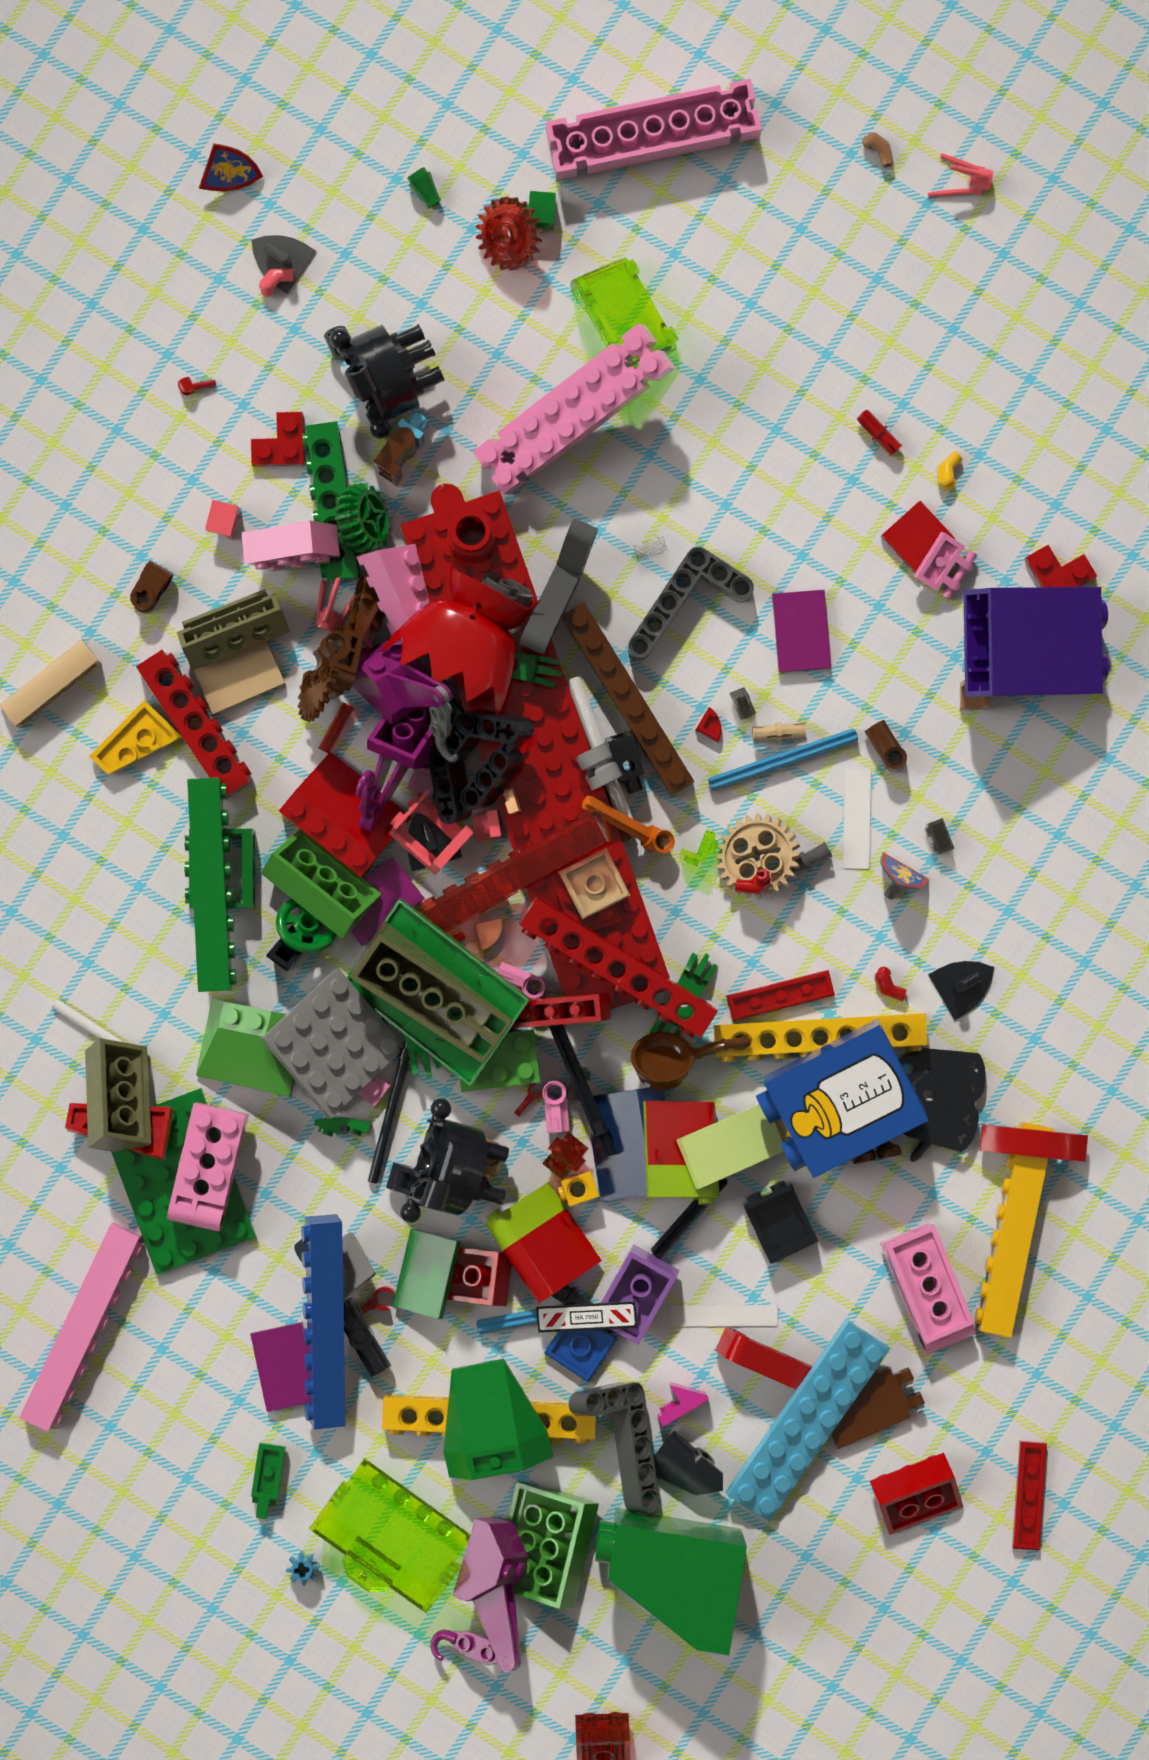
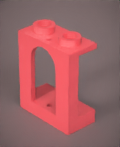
M426 790L422 796L417 793L408 802L407 805L410 809L405 814L399 812L390 822L393 827L388 834L436 875L470 838L474 831L467 825L462 829L456 823H443L439 819L436 805L427 798L430 792ZM422 814L452 840L437 858L408 833L406 820L409 816Z

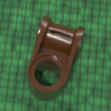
M150 560L131 591L130 601L134 608L141 613L151 612L171 583L174 573ZM146 595L149 601L147 603L142 602L140 605L138 597Z

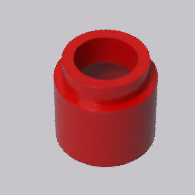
M474 508L464 509L456 513L448 524L447 537L449 545L454 554L465 561H479L486 558L494 549L496 543L495 527L493 521L485 512ZM466 519L479 520L486 530L482 541L475 545L462 543L457 537V528L461 522Z

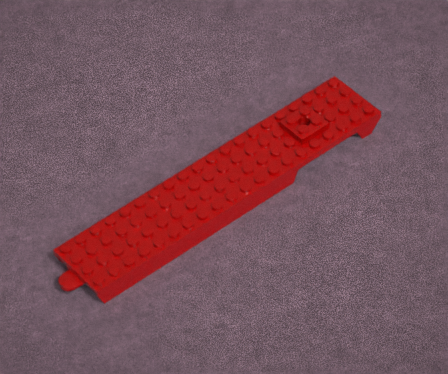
M448 483L441 484L434 489L431 495V505L434 513L400 524L407 545L416 544L429 602L433 600H453L450 591V568L453 551L449 545L447 528L450 520L456 513L469 508L481 510L491 518L495 527L496 543L492 552L486 558L479 561H465L454 554L453 568L480 582L486 572L500 574L499 580L507 581L508 578L513 579L531 591L530 595H533L527 608L538 601L500 490L465 502L462 492L458 487ZM466 519L459 524L457 537L466 545H475L482 541L486 530L479 520ZM477 603V606L482 608L481 604ZM533 611L517 627L507 630L515 642L516 652L559 660L552 639L544 655L519 645ZM474 615L470 616L471 619H476ZM516 658L512 672L516 671L519 667V661ZM538 662L537 665L562 672L561 677L535 674V677L555 683L554 689L511 678L507 695L500 713L528 718L534 728L531 739L525 741L519 749L523 755V764L505 787V789L514 788L522 812L514 815L508 813L505 804L506 799L503 795L504 790L496 799L531 903L538 896L670 979L618 828L582 809V802L587 796H592L609 805L603 786L591 790L585 778L588 773L581 770L575 758L589 751L590 748L560 662L559 666ZM463 672L453 675L465 712L476 709L495 711L493 687L487 689L471 701L466 702ZM484 739L478 742L477 748L483 763L493 751L498 749L501 743ZM607 848L630 896L582 920L559 871ZM547 920L542 924L541 929L543 932L551 934L556 930L557 924L552 920ZM570 934L565 938L564 944L567 947L573 948L579 944L580 939L577 935ZM593 948L587 953V958L592 962H596L602 957L601 950ZM548 949L564 996L609 993L611 1010L636 1000V997L629 993L623 996L612 988L614 984L607 979L601 982L589 974L591 969L583 964L580 968L566 960L568 955L562 951L556 954ZM616 962L611 965L610 973L619 976L624 972L625 967L622 963ZM641 976L636 977L633 980L632 986L637 990H641L647 985V979Z

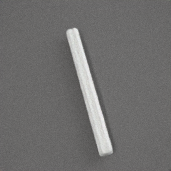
M579 677L569 679L567 685L590 747L593 749L604 743L581 679ZM618 778L605 784L613 808L632 818Z

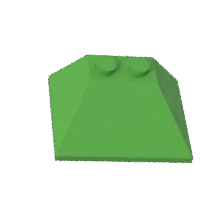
M212 998L196 1076L292 1097L295 1079L260 1039L286 1014Z

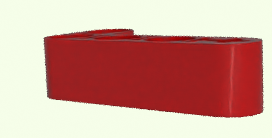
M727 1326L715 1349L717 1353L726 1359L797 1390L813 1367L759 1343Z

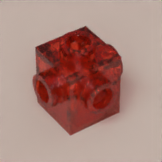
M568 1132L562 1139L557 1136L547 1148L551 1153L542 1164L563 1180L571 1170L575 1172L579 1170L586 1161L582 1156L589 1148Z

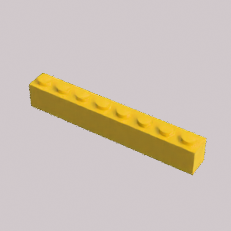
M1020 1121L1019 1126H1014V1128L1054 1132L1053 1128ZM1008 1154L1006 1167L1010 1168L1008 1178L1003 1179L1001 1193L1004 1194L1003 1203L998 1204L995 1219L999 1220L998 1228L992 1231L990 1245L994 1246L992 1256H987L985 1271L988 1272L987 1281L982 1282L979 1297L983 1298L981 1308L976 1309L974 1323L977 1324L979 1331L1012 1337L1048 1158Z

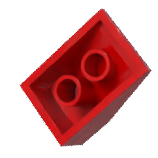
M459 1247L447 1300L490 1306H507L512 1264L504 1252Z

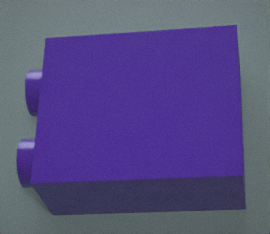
M1015 587L963 590L965 697L1103 694V682L1109 674V661L1106 654L1102 652V630L1108 621V607L1102 599L1101 587Z

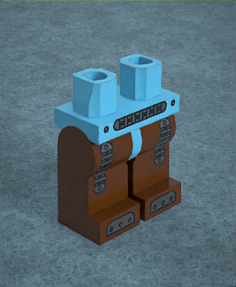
M417 411L413 412L408 421L401 418L397 424L398 429L394 431L373 461L375 472L395 486H398L403 478L401 467L405 461L415 455L417 447L421 449L425 444L424 433L429 427L427 418Z

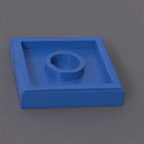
M605 1329L557 1332L544 1351V1354L588 1383L617 1340V1337Z

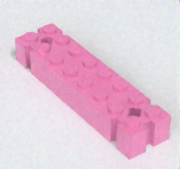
M751 79L730 83L729 90L721 91V87L718 85L576 115V122L567 124L566 118L547 121L546 134L550 151L557 150L552 152L556 180L577 177V170L586 168L588 175L730 145L732 137L738 136L740 142L760 138L762 127L758 109L751 110V108H754L755 103ZM726 111H732L731 114L733 115L734 113V116L728 117ZM579 143L580 149H575L573 144Z
M637 324L621 336L624 340L622 345L612 343L497 432L500 436L499 440L488 439L473 451L484 469L494 470L496 474L491 479L503 495L515 492L527 482L524 477L525 475H537L651 388L647 383L650 379L660 381L675 369V366L664 351H655L653 348L657 340L646 325ZM634 357L640 359V362H637L639 364L638 367H633L632 365ZM510 453L515 454V458H512L515 460L514 462L509 460V457H511Z

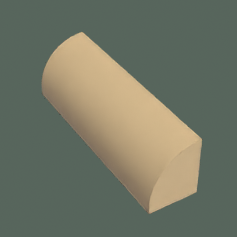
M81 639L4 700L0 707L14 726L20 729L102 663L83 639Z

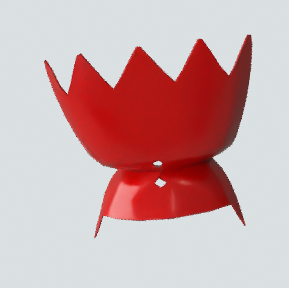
M453 551L450 568V591L453 600H433L426 604L392 635L381 652H384L402 639L401 666L429 654L432 679L441 682L463 672L466 702L471 701L487 689L493 687L495 712L498 715L507 695L516 652L515 642L507 630L521 624L542 599L529 608L520 605L482 582L454 569ZM477 603H480L482 608H479ZM474 615L476 619L473 620L470 616Z

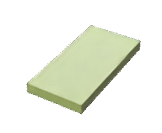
M759 1104L676 1140L696 1189L703 1188L784 1152L780 1144L783 1141L776 1123L770 1124Z

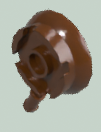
M654 1032L643 1036L635 1043L631 1051V1063L643 1084L646 1082L650 1084V1088L655 1090H670L682 1084V1080L687 1077L696 1059H701L723 1050L746 1049L751 1045V1039L747 1036L733 1039L723 1038L721 1041L712 1042L694 1050L690 1043L680 1035L671 1032Z

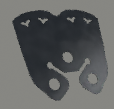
M923 1048L921 1051L908 1052L900 1057L899 1060L902 1066L905 1063H911L914 1066V1071L911 1074H907L910 1082H913L923 1074L925 1069L930 1070L929 1075H926L915 1084V1091L927 1112L929 1121L903 1134L958 1152L964 1151L973 1140L979 1122V1114L975 1107V1102L982 1096L986 1081L985 1065L979 1053ZM974 1061H976L975 1067L978 1070L977 1072H975V1070L970 1067L973 1065ZM977 1082V1084L974 1086L975 1091L973 1092L972 1088L970 1087V1084ZM927 1089H931L935 1093V1097L931 1101L926 1100L923 1096L924 1091ZM968 1114H970V1118L968 1119L970 1123L969 1125L965 1120H963L967 1117ZM966 1134V1136L962 1138V1143L960 1144L958 1136Z

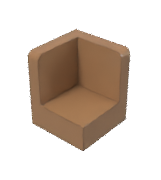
M965 680L960 683V709L986 710L990 707V696L965 697Z

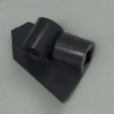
M675 1430L654 1454L656 1477L694 1495L723 1491V1472L714 1466V1459L705 1450L699 1447L694 1448Z

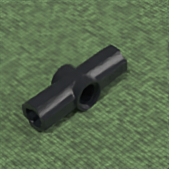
M352 1297L345 1299L344 1332L349 1338L350 1345L356 1350L372 1378L389 1368L391 1363ZM358 1330L365 1331L368 1334V1341L364 1344L358 1343L354 1338V1333Z

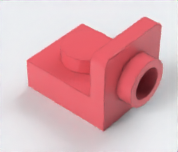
M497 810L486 811L487 813L472 816L476 841L502 838Z

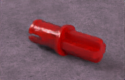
M866 409L858 416L857 421L873 437L871 440H876L890 457L903 446L887 430L888 426H883L869 410Z

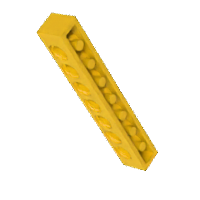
M926 1013L713 1025L714 1042L721 1041L723 1038L733 1039L740 1034L751 1039V1045L748 1048L719 1051L715 1053V1057H721V1062L737 1061L736 1056L747 1055V1060H763V1054H773L774 1059L789 1058V1053L800 1052V1057H803L838 1039L843 1029L847 1028L854 1031L876 1019L879 1020L894 1051L895 1047L905 1046V1051H921V1045H928ZM899 1025L906 1031V1036L901 1041L895 1040L892 1035L893 1029ZM818 1030L824 1031L827 1035V1041L820 1046L813 1041V1035ZM793 1031L797 1032L801 1037L800 1044L796 1047L789 1046L786 1040L787 1035ZM765 1033L772 1034L775 1040L774 1045L768 1049L760 1044V1038Z
M385 1394L383 1397L382 1430H388V1434L403 1435L404 1431H414L416 1436H430V1432H441V1436L445 1437L449 1397ZM530 1401L539 1416H547L550 1420V1424L547 1427L550 1442H563V1438H572L574 1443L587 1444L590 1439L595 1440L596 1416H575L569 1409V1403ZM406 1409L414 1410L417 1414V1419L414 1422L405 1421L402 1415L403 1411ZM438 1410L443 1414L444 1420L441 1423L435 1424L429 1419V1413ZM565 1417H573L577 1424L575 1428L567 1430L563 1428L562 1420Z

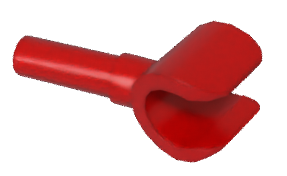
M185 377L178 381L181 393L186 396L201 388L216 386L215 380L193 384L190 377Z
M532 1083L527 1090L528 1095L514 1112L517 1116H520L533 1100H537L543 1095V1090L537 1096L531 1093V1088L536 1083Z

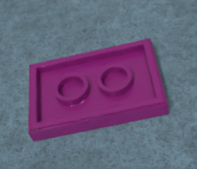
M825 589L772 594L778 673L831 669Z
M393 856L363 878L379 891L381 896L351 931L361 946L374 937L399 897L412 907L425 899Z
M303 1321L250 1333L267 1412L309 1403L308 1396L305 1395L304 1380L308 1379V1370L304 1368L303 1358L304 1354H308V1347L304 1344Z

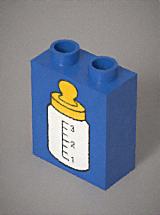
M878 1019L765 1075L764 1085L767 1090L756 1095L757 1101L768 1122L772 1124L782 1119L791 1135V1138L780 1144L793 1170L797 1171L807 1166L813 1178L929 1121L927 1112Z

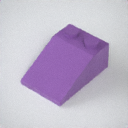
M633 1244L601 1303L635 1301L637 1328L611 1330L639 1345L674 1284L679 1269Z

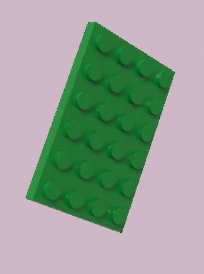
M202 1088L154 1106L171 1107L174 1111L165 1161L131 1150L111 1152L156 1274L257 1236L235 1176L220 1232L167 1220L193 1103L207 1104ZM216 1127L211 1128L209 1132L210 1139L218 1142L221 1139ZM206 1153L203 1157V1163L206 1167L212 1168L215 1165V1158L212 1154ZM202 1179L198 1181V1191L203 1194L208 1192L209 1184L207 1181Z

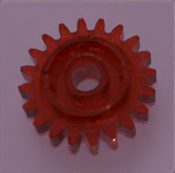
M507 196L492 200L491 205L484 206L486 213L478 215L480 220L483 221V224L476 225V228L482 231L481 234L476 236V239L483 240V243L478 248L479 250L486 249L487 252L484 255V259L492 258L491 265H499L500 270L509 269V271H513L518 268L527 267V263L534 261L532 254L540 252L535 244L543 242L541 238L537 237V233L542 232L543 229L536 228L535 226L540 221V218H532L535 209H526L527 201L519 202L518 197L509 198Z

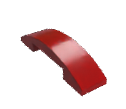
M982 1124L979 1151L1086 1162L1088 1135Z

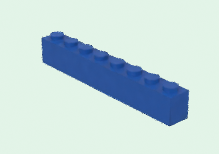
M337 1214L305 1217V1226H301L302 1241L306 1242V1251L302 1252V1266L306 1268V1277L302 1278L303 1293L307 1295V1303H303L302 1307L303 1317L307 1319V1328L303 1329L304 1344L308 1347V1354H304L303 1358L304 1368L308 1370V1379L304 1380V1391L309 1400V1405H305L304 1408L305 1419L310 1421L314 1430L345 1427L342 1221Z

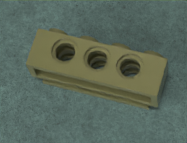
M264 589L183 621L184 629L178 631L177 635L191 669L195 670L250 647H255L270 639L280 637L290 632L276 594L268 596Z

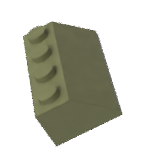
M99 1038L85 1050L88 1148L114 1152L151 1145L147 1047Z

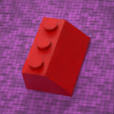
M944 1452L870 1480L889 1535L964 1507L955 1476Z

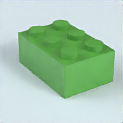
M534 1029L507 1033L471 1087L460 1079L461 1092L541 1082Z

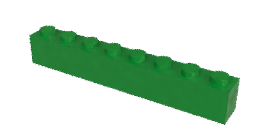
M219 777L187 779L198 992L233 990V985H237L236 969H232L231 958H235L236 951L235 943L230 942V932H234V918L229 916L228 905H233L232 889L227 887V879H231L232 876L231 863H226V852H230L229 836H225L224 826L229 825L228 810L223 808V799H227V784L222 783V779Z

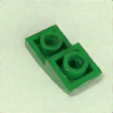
M326 1117L315 1120L314 1125L319 1127L318 1132L333 1137L334 1133L340 1134L343 1125L348 1126L346 1131L361 1136L362 1132L369 1133L372 1122L351 1117H332L330 1119Z

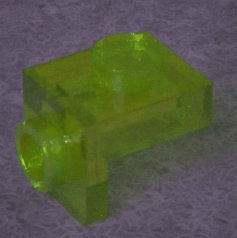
M706 829L697 854L681 849L680 855L684 856L683 861L694 866H698L699 863L704 864L707 855H713L717 847L718 840L714 839L716 833Z

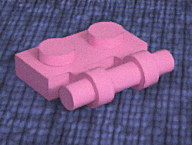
M941 532L913 577L935 591H938L943 583L946 587L941 595L950 600L954 592L959 591L961 587L960 582L965 574L974 567L972 563L977 554L968 550L964 558L961 557L960 554L965 546L946 533ZM957 564L958 567L952 577H948L947 575L953 565Z

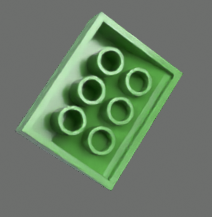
M516 1482L507 1520L514 1522L527 1552L528 1560L525 1577L521 1580V1583L514 1586L515 1594L557 1609L575 1607L599 1503L579 1496L523 1482Z

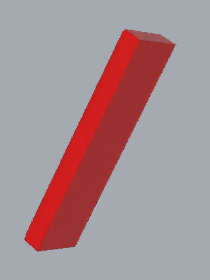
M829 970L727 995L726 998L732 1021L834 996L835 993Z
M1019 1441L1012 1537L1013 1549L1040 1551L1047 1443Z

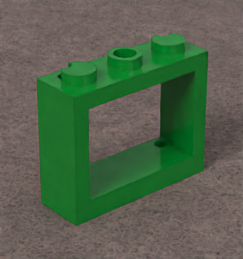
M252 828L225 829V836H229V838H242V900H233V905H228L229 909H255V830ZM189 829V835H185L184 843L185 851H189V861H185L184 865L185 877H189V888H185V904H189V908L194 909Z

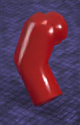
M759 869L751 880L737 879L735 892L760 894L770 885L772 875L766 869Z
M878 968L874 980L879 992L882 995L903 1002L907 989L893 984L889 968Z

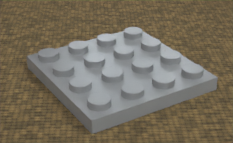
M339 968L334 969L260 1038L328 1119L336 1115L400 1053V1048H403V1044Z

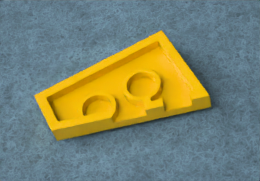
M144 700L89 757L108 775H111L183 737Z

